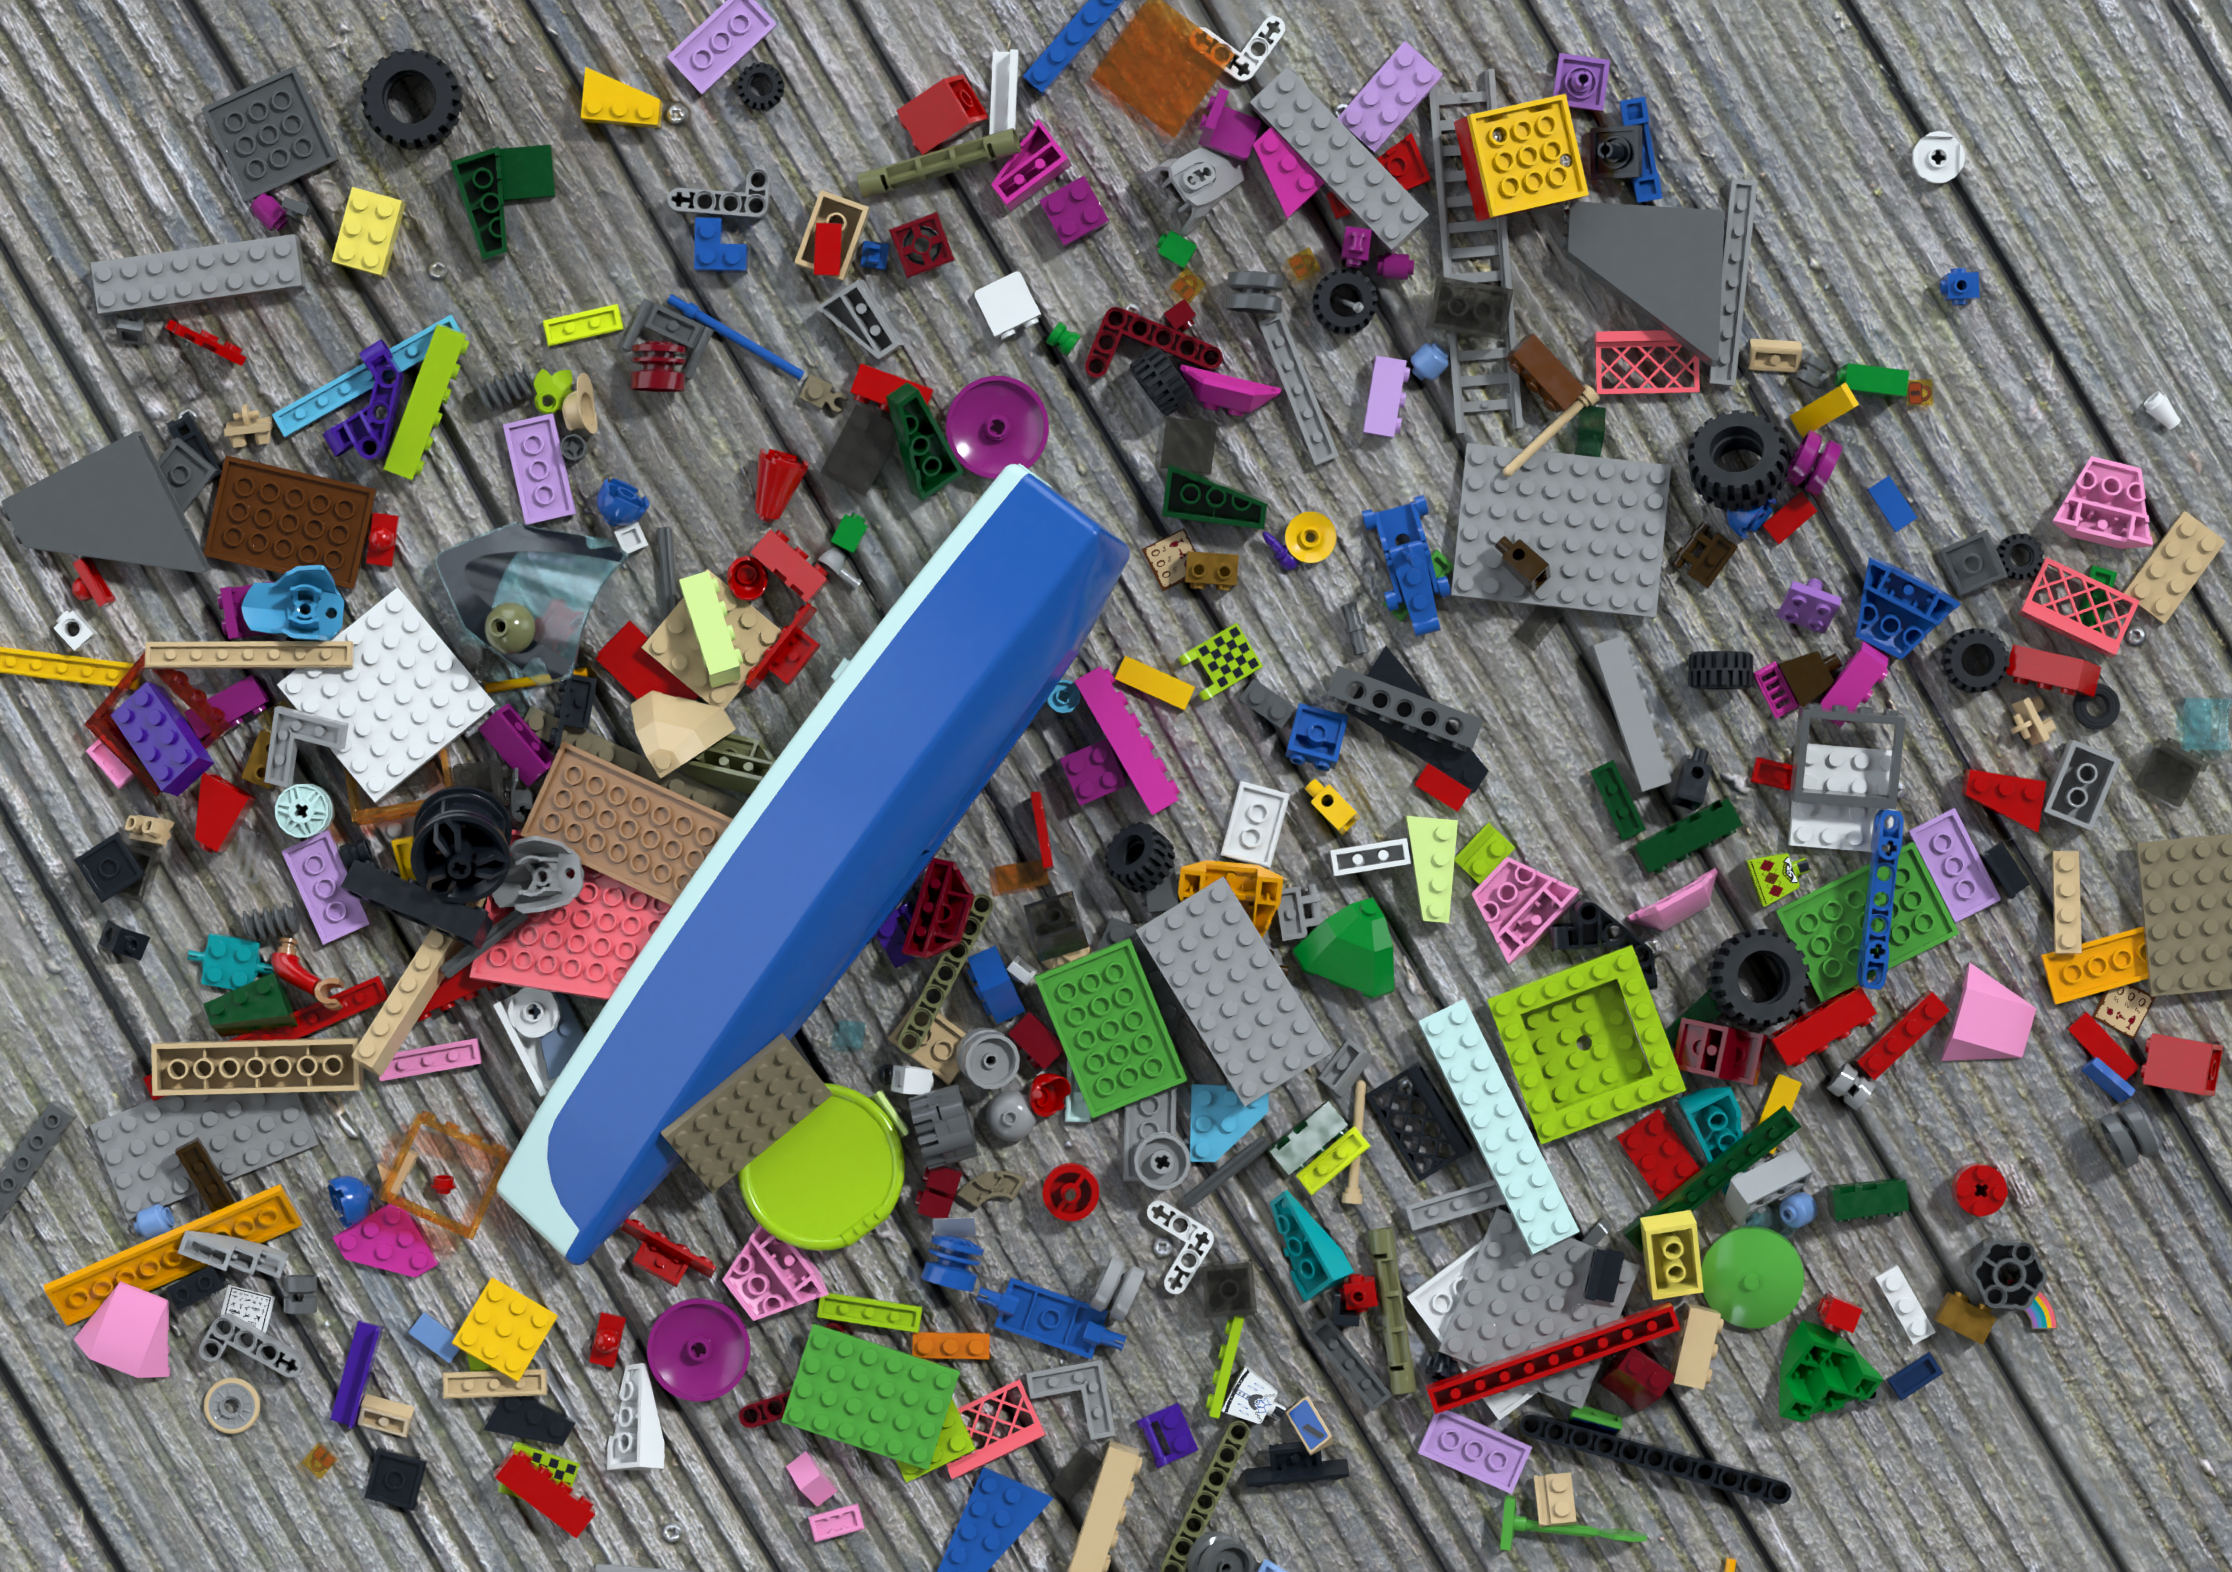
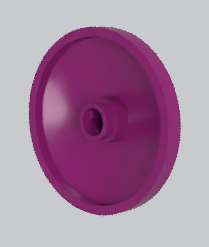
M988 376L973 381L957 394L948 411L946 435L955 457L966 469L981 477L996 479L1007 465H1018L1020 463L1027 469L1033 466L1047 444L1049 421L1043 402L1028 385L1007 376Z
M690 1298L669 1307L653 1325L647 1344L649 1366L659 1384L674 1396L695 1402L713 1400L732 1390L746 1372L751 1354L749 1334L741 1318L727 1305L709 1298Z

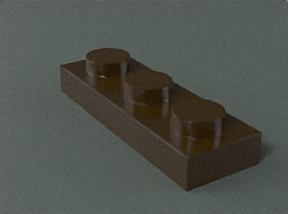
M199 1137L176 1148V1155L212 1213L237 1202Z

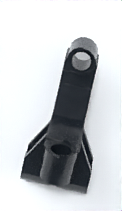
M1577 895L1569 908L1571 923H1558L1549 926L1552 952L1554 950H1578L1612 946L1619 950L1632 945L1635 952L1638 949L1644 948L1646 955L1642 960H1638L1649 990L1657 989L1658 983L1653 950L1589 897ZM1589 905L1588 910L1581 914L1583 907ZM1611 926H1617L1618 934L1613 938H1608L1607 930Z

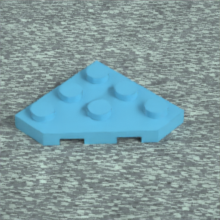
M1192 1084L1190 1162H1216L1268 1113L1269 1092L1244 1107L1236 1092L1226 1091V1085Z

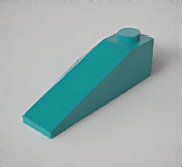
M1730 1087L1699 1089L1677 1100L1708 1164L1743 1138L1741 1108ZM1729 1184L1721 1189L1724 1195L1727 1193Z
M1288 1190L1283 1191L1270 1201L1278 1232L1283 1234L1286 1248H1283L1285 1256L1290 1257L1293 1271H1290L1292 1280L1304 1302L1338 1285L1354 1273L1342 1249Z

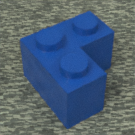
M695 217V271L748 273V246L746 244H723V220L721 218Z
M996 945L968 957L971 968L967 969L972 982L978 983L974 989L980 1001L985 999L982 1004L988 1017L993 1015L996 1023L999 1024L1025 1012L1018 992L1006 970Z

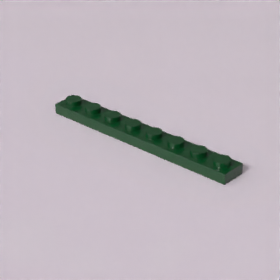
M1782 1106L1640 1218L1686 1210L1693 1212L1729 1184L1734 1175L1747 1170L1802 1126L1786 1106ZM1640 1218L1622 1231L1639 1253L1643 1250Z

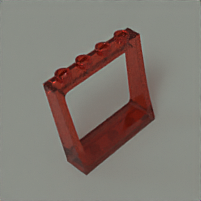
M144 652L84 725L157 797L163 792L111 717L114 707L144 671ZM152 669L211 728V734L201 743L206 751H208L232 727L224 719L225 713L218 707H212L206 701V694L200 689H194L188 683L189 678L184 672L176 671L175 669Z

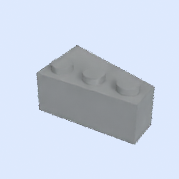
M864 280L855 281L816 307V309L824 313L838 327L846 331L877 359H884L905 345Z
M1795 1148L1788 1152L1781 1151L1772 1160L1766 1163L1764 1161L1759 1162L1752 1170L1746 1173L1739 1172L1734 1175L1730 1180L1723 1205L1738 1227H1743L1746 1225V1218L1758 1211L1760 1215L1767 1211L1765 1206L1776 1199H1779L1781 1202L1784 1198L1806 1186L1812 1171Z

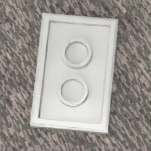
M1240 781L1221 855L1271 868L1290 794Z

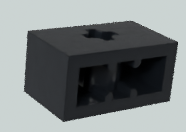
M208 1266L172 1284L166 1289L177 1311L229 1284L221 1269Z

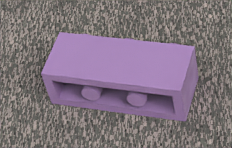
M1382 356L1375 357L1362 434L1393 439L1395 433H1400L1402 418H1397L1399 407L1404 408L1406 393L1402 392L1403 382L1408 383L1410 367H1406V360Z

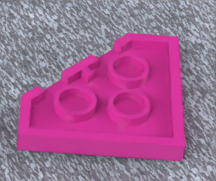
M401 1198L369 1215L361 1223L347 1228L332 1237L345 1260L416 1278L439 1264Z

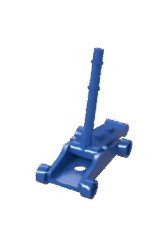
M1424 495L1414 497V502L1381 512L1373 513L1372 509L1361 511L1366 531L1377 529L1393 590L1384 592L1388 611L1399 610L1398 605L1405 603L1416 637L1440 631L1434 595L1440 594V597L1443 598L1451 596L1447 577L1436 578L1431 554L1420 520L1421 516L1429 514ZM1404 534L1410 538V543L1397 546L1395 540L1397 536Z

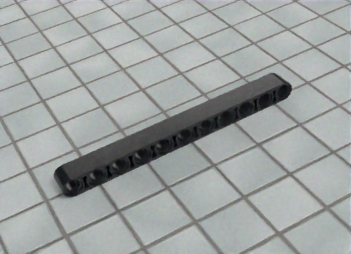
M1532 1411L1524 1412L1518 1419L1519 1429L1525 1436L1775 1504H1784L1791 1497L1792 1491L1790 1486L1778 1477ZM1528 1418L1536 1419V1428L1531 1431L1524 1429L1525 1420ZM1552 1425L1562 1427V1432L1559 1436H1549L1548 1431ZM1579 1431H1583L1587 1435L1585 1442L1581 1444L1573 1441L1574 1435ZM1603 1438H1608L1611 1440V1447L1605 1451L1598 1448L1599 1441ZM1627 1445L1636 1446V1453L1632 1457L1623 1455V1450ZM1654 1451L1661 1454L1660 1461L1656 1464L1649 1463V1454ZM1678 1458H1683L1686 1461L1685 1467L1679 1471L1674 1470L1673 1462ZM1702 1465H1708L1711 1468L1709 1475L1706 1477L1698 1476V1469ZM1729 1471L1734 1472L1735 1480L1730 1484L1723 1483V1475ZM1757 1478L1760 1480L1759 1488L1754 1491L1749 1490L1747 1487L1749 1480ZM1777 1485H1783L1785 1488L1784 1494L1780 1497L1772 1495V1490Z

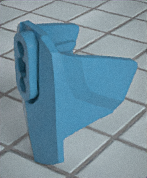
M323 565L297 566L287 571L275 583H254L248 590L241 606L244 620L252 631L289 636L303 641H330L342 629L344 600L335 587L333 577ZM303 609L310 610V613L304 615L301 613V611ZM334 611L336 617L330 619L326 616V613Z

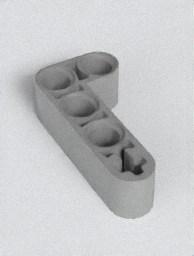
M755 168L747 175L745 193L675 188L668 194L667 200L671 209L680 214L762 219L769 212L771 178L765 170ZM754 176H765V184L759 188L752 185ZM682 194L685 200H692L691 195H695L693 199L694 209H691L692 205L687 202H683L681 207H678L674 199H678L679 195ZM704 196L712 198V205L708 209H701L699 207V201ZM730 198L738 201V207L734 211H727L724 206L725 202ZM755 200H760L764 203L763 210L759 213L750 211V205Z
M229 1313L215 1319L199 1348V1354L203 1360L214 1362L223 1356L230 1345L286 1377L297 1376L306 1365V1359L302 1353ZM225 1320L229 1322L231 1331L228 1333L223 1332L220 1329V1321ZM243 1333L252 1335V1345H246L242 1341ZM208 1343L217 1345L219 1350L217 1355L208 1352ZM265 1346H272L275 1349L276 1356L274 1358H270L265 1354ZM285 1353V1356L282 1358L283 1360L278 1363L277 1360ZM292 1359L296 1361L294 1369L289 1368V1361Z

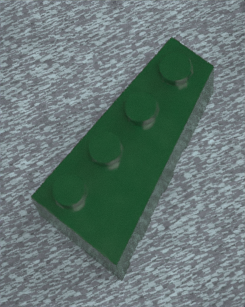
M498 146L450 161V167L482 264L507 256L500 147Z
M907 382L887 395L886 398L910 492L923 501L962 475L964 471L920 391Z
M1168 462L1162 516L1264 529L1267 511L1266 500Z
M1723 797L1632 846L1647 873L1653 871L1656 875L1668 869V863L1674 860L1679 863L1691 856L1690 852L1698 848L1702 851L1714 844L1713 840L1721 836L1723 839L1737 832L1735 829L1743 826L1730 799Z

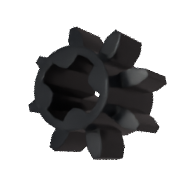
M1436 1352L1434 1357L1428 1356L1425 1374H1430V1379L1433 1382L1455 1376L1458 1362L1453 1361V1358L1445 1353Z

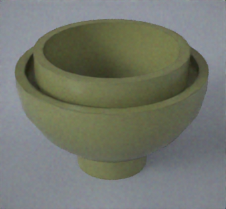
M507 602L496 606L490 611L485 621L487 641L494 649L504 654L522 652L530 645L535 634V622L532 614L525 606L518 603ZM504 622L505 630L502 632L500 625Z

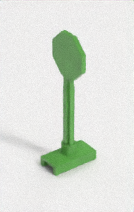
M1505 1495L1500 1550L1510 1551L1515 1531L1525 1532V1530L1585 1537L1600 1536L1629 1542L1647 1541L1646 1533L1625 1529H1597L1585 1525L1543 1526V1528H1539L1538 1520L1526 1519L1527 1517L1516 1516V1496Z

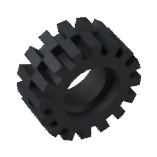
M764 62L759 64L752 63L751 66H746L743 73L739 75V81H737L738 93L742 101L748 107L757 111L758 109L766 111L768 108L772 109L776 103L781 101V97L784 95L785 86L781 74L772 65L765 64ZM757 77H765L771 83V89L765 96H757L751 91V83Z
M2026 533L2010 535L2001 541L1996 550H1998L1999 557L2007 572V578L2015 580L2028 579L2041 570V565L2045 560L2043 559L2045 553L2041 549L2042 544L2036 541L2037 538ZM2016 547H2024L2029 552V561L2023 567L2014 565L2010 559V554Z

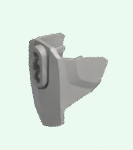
M1205 146L1180 158L1168 159L1141 174L1144 179L1161 170L1169 172V177L1166 178L1162 187L1165 188L1172 182L1184 202H1186L1178 211L1181 213L1192 210L1190 218L1180 232L1182 237L1200 226L1207 214L1232 189L1245 180L1244 161Z
M530 836L515 840L509 847L512 856H510V867L507 877L502 885L492 893L495 902L500 908L515 907V910L521 913L541 912L568 905L575 897L579 896L584 887V870L581 866V858L563 842L553 839ZM571 870H574L575 875L572 878L571 876H567L566 873H570Z

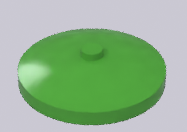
M1744 1226L1724 1233L1709 1247L1701 1267L1703 1294L1712 1309L1717 1310L1721 1314V1318L1736 1326L1763 1328L1773 1325L1793 1311L1802 1295L1804 1268L1797 1250L1785 1237L1768 1228Z

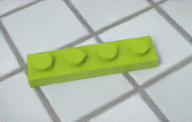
M828 1292L829 1295L820 1297L818 1318L919 1333L923 1306Z
M1234 1314L1233 1319H1228L1224 1334L1228 1335L1226 1345L1221 1344L1218 1359L1222 1360L1220 1370L1215 1369L1212 1378V1384H1216L1214 1394L1209 1393L1205 1406L1206 1409H1210V1417L1218 1419L1220 1417L1244 1323V1316Z

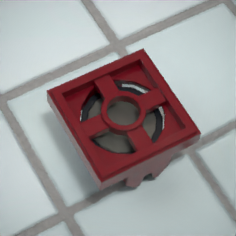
M937 212L889 229L907 279L937 270L943 265L955 261Z

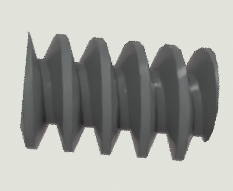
M522 364V373L513 368L512 377L504 371L502 381L497 375H494V384L484 379V387L481 388L477 383L481 398L486 408L491 412L494 411V403L499 408H502L504 406V399L509 404L513 403V395L518 400H523V391L528 397H531L533 394L532 388H534L533 381L525 364Z
M293 901L292 909L288 907L287 903H283L282 911H279L277 905H273L272 913H269L268 909L263 907L262 915H259L258 911L253 909L252 917H249L247 912L243 911L245 930L253 942L259 940V934L263 940L269 938V932L273 938L279 936V931L283 936L289 934V929H291L293 934L299 932L300 918L295 901Z

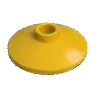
M1312 511L1301 513L1294 517L1287 526L1285 532L1286 546L1289 552L1302 562L1316 563L1322 561L1331 554L1335 547V527L1321 513ZM1313 533L1315 541L1312 543L1307 542L1306 534Z

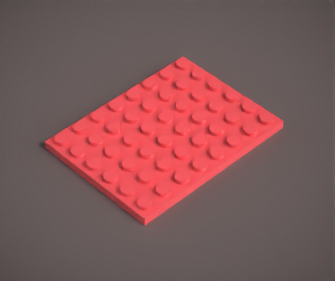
M512 830L510 846L515 840L525 838L520 835L522 831ZM581 864L584 870V887L579 896L575 897L565 906L541 912L527 913L528 919L473 960L470 978L609 1000L672 906ZM571 870V872L566 873V875L571 876L573 878L575 872L574 870ZM491 894L487 898L485 910L489 912L488 916L494 922V926L515 910V907L500 908Z

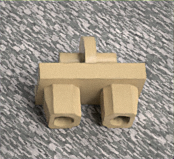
M248 404L242 405V412L233 413L234 421L226 422L224 434L225 437L229 436L233 448L246 446V434L249 433L255 434L256 444H268L271 441V429L274 424L273 417L260 418L259 410L250 411Z
M2040 696L2031 699L2028 697L2012 704L2016 713L2013 718L2017 725L2011 728L2013 734L2020 731L2024 739L2029 738L2032 746L2050 739L2049 735L2056 730L2052 719L2047 718L2041 721L2037 713L2045 708Z
M130 815L127 819L125 830L131 832L128 839L132 841L166 846L167 840L171 837L169 830L173 827L174 822L149 816Z

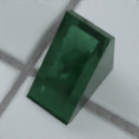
M1588 406L1587 408L1583 407L1579 411L1574 455L1601 456L1605 435L1606 408Z

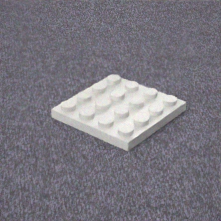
M1807 744L1803 789L1887 795L1892 751ZM1792 801L1788 845L1872 852L1871 837L1874 817L1881 808ZM1890 815L1884 821V826L1887 829L1893 826V819ZM1882 845V851H1889L1890 845Z

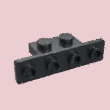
M572 647L570 652H565L564 658L572 662L565 678H560L558 692L562 693L561 703L556 702L554 718H558L557 727L551 729L549 743H554L553 750L560 749L564 726L585 730L589 728L597 679L573 674L577 654L576 647Z
M1303 1442L1269 1445L1271 1466L1245 1469L1247 1487L1257 1488L1268 1485H1288L1290 1483L1315 1482L1327 1479L1339 1480L1349 1477L1347 1459L1322 1461L1321 1450L1310 1456Z

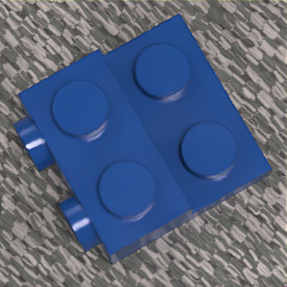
M1299 703L1285 757H1289L1290 761L1297 765H1303L1305 762L1315 764V768L1320 771H1329L1330 768L1335 769L1348 715Z

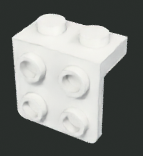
M1020 272L1011 273L975 292V298L995 339L1001 337L1002 340L1015 334V329L1024 326L1025 329L1037 324L1039 322L1038 318L1042 317Z

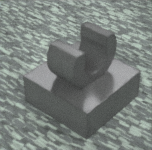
M126 314L123 320L118 319L116 325L118 342L144 346L146 335L143 316H139L137 322L130 321L129 314Z

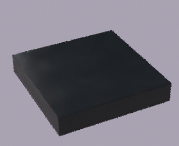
M116 832L74 859L101 903L106 902L146 876L119 832Z
M378 1447L364 1498L414 1511L428 1460Z

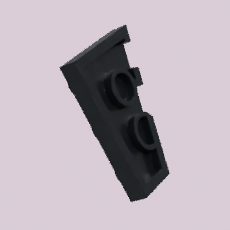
M507 1396L500 1399L483 1430L563 1446L576 1422L531 1396Z

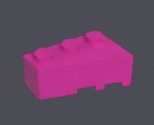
M1039 119L1036 120L1034 127L1027 137L1020 143L1021 152L1009 158L991 184L995 193L1009 211H1012L1072 166L1066 154Z
M1270 127L1253 144L1254 153L1287 221L1324 186L1325 182L1273 127Z
M1862 640L1859 650L1853 658H1849L1846 662V667L1834 679L1835 683L1826 690L1818 703L1822 704V708L1832 709V705L1848 706V710L1857 711L1855 709L1859 703L1865 704L1871 697L1873 685L1876 682L1880 684L1887 676L1889 671L1886 668L1889 655ZM1831 720L1840 728L1845 722H1847L1848 724L1851 722L1842 720Z

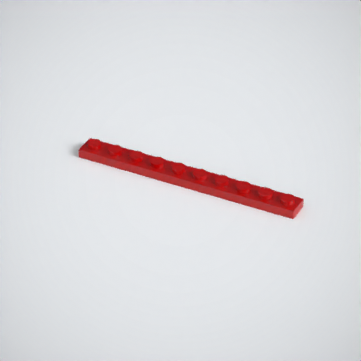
M380 975L328 997L329 999H337L343 1006L340 1010L333 1011L327 1009L319 1001L294 1012L298 1027H278L272 1031H267L266 1029L255 1030L252 1033L240 1035L229 1041L298 1039L386 1001L389 995ZM152 1074L143 1078L153 1101L165 1097L152 1096Z

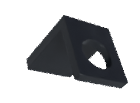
M107 920L99 944L112 952L141 960L150 937L123 928ZM113 929V936L108 942V934Z

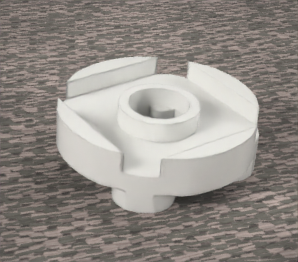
M1942 131L1932 132L1921 138L1912 152V164L1917 176L1933 184L1946 183L1956 177L1963 168L1965 161L1962 145L1954 136ZM1936 151H1940V154L1945 156V160L1941 161L1940 165H1937L1931 159V156L1935 155Z
M523 988L509 1003L508 1016L510 1023L521 1032L520 1034L530 1038L542 1037L557 1028L561 1016V1007L554 992ZM533 1004L537 1005V1008L541 1011L537 1019H534V1016L529 1014V1009H533Z

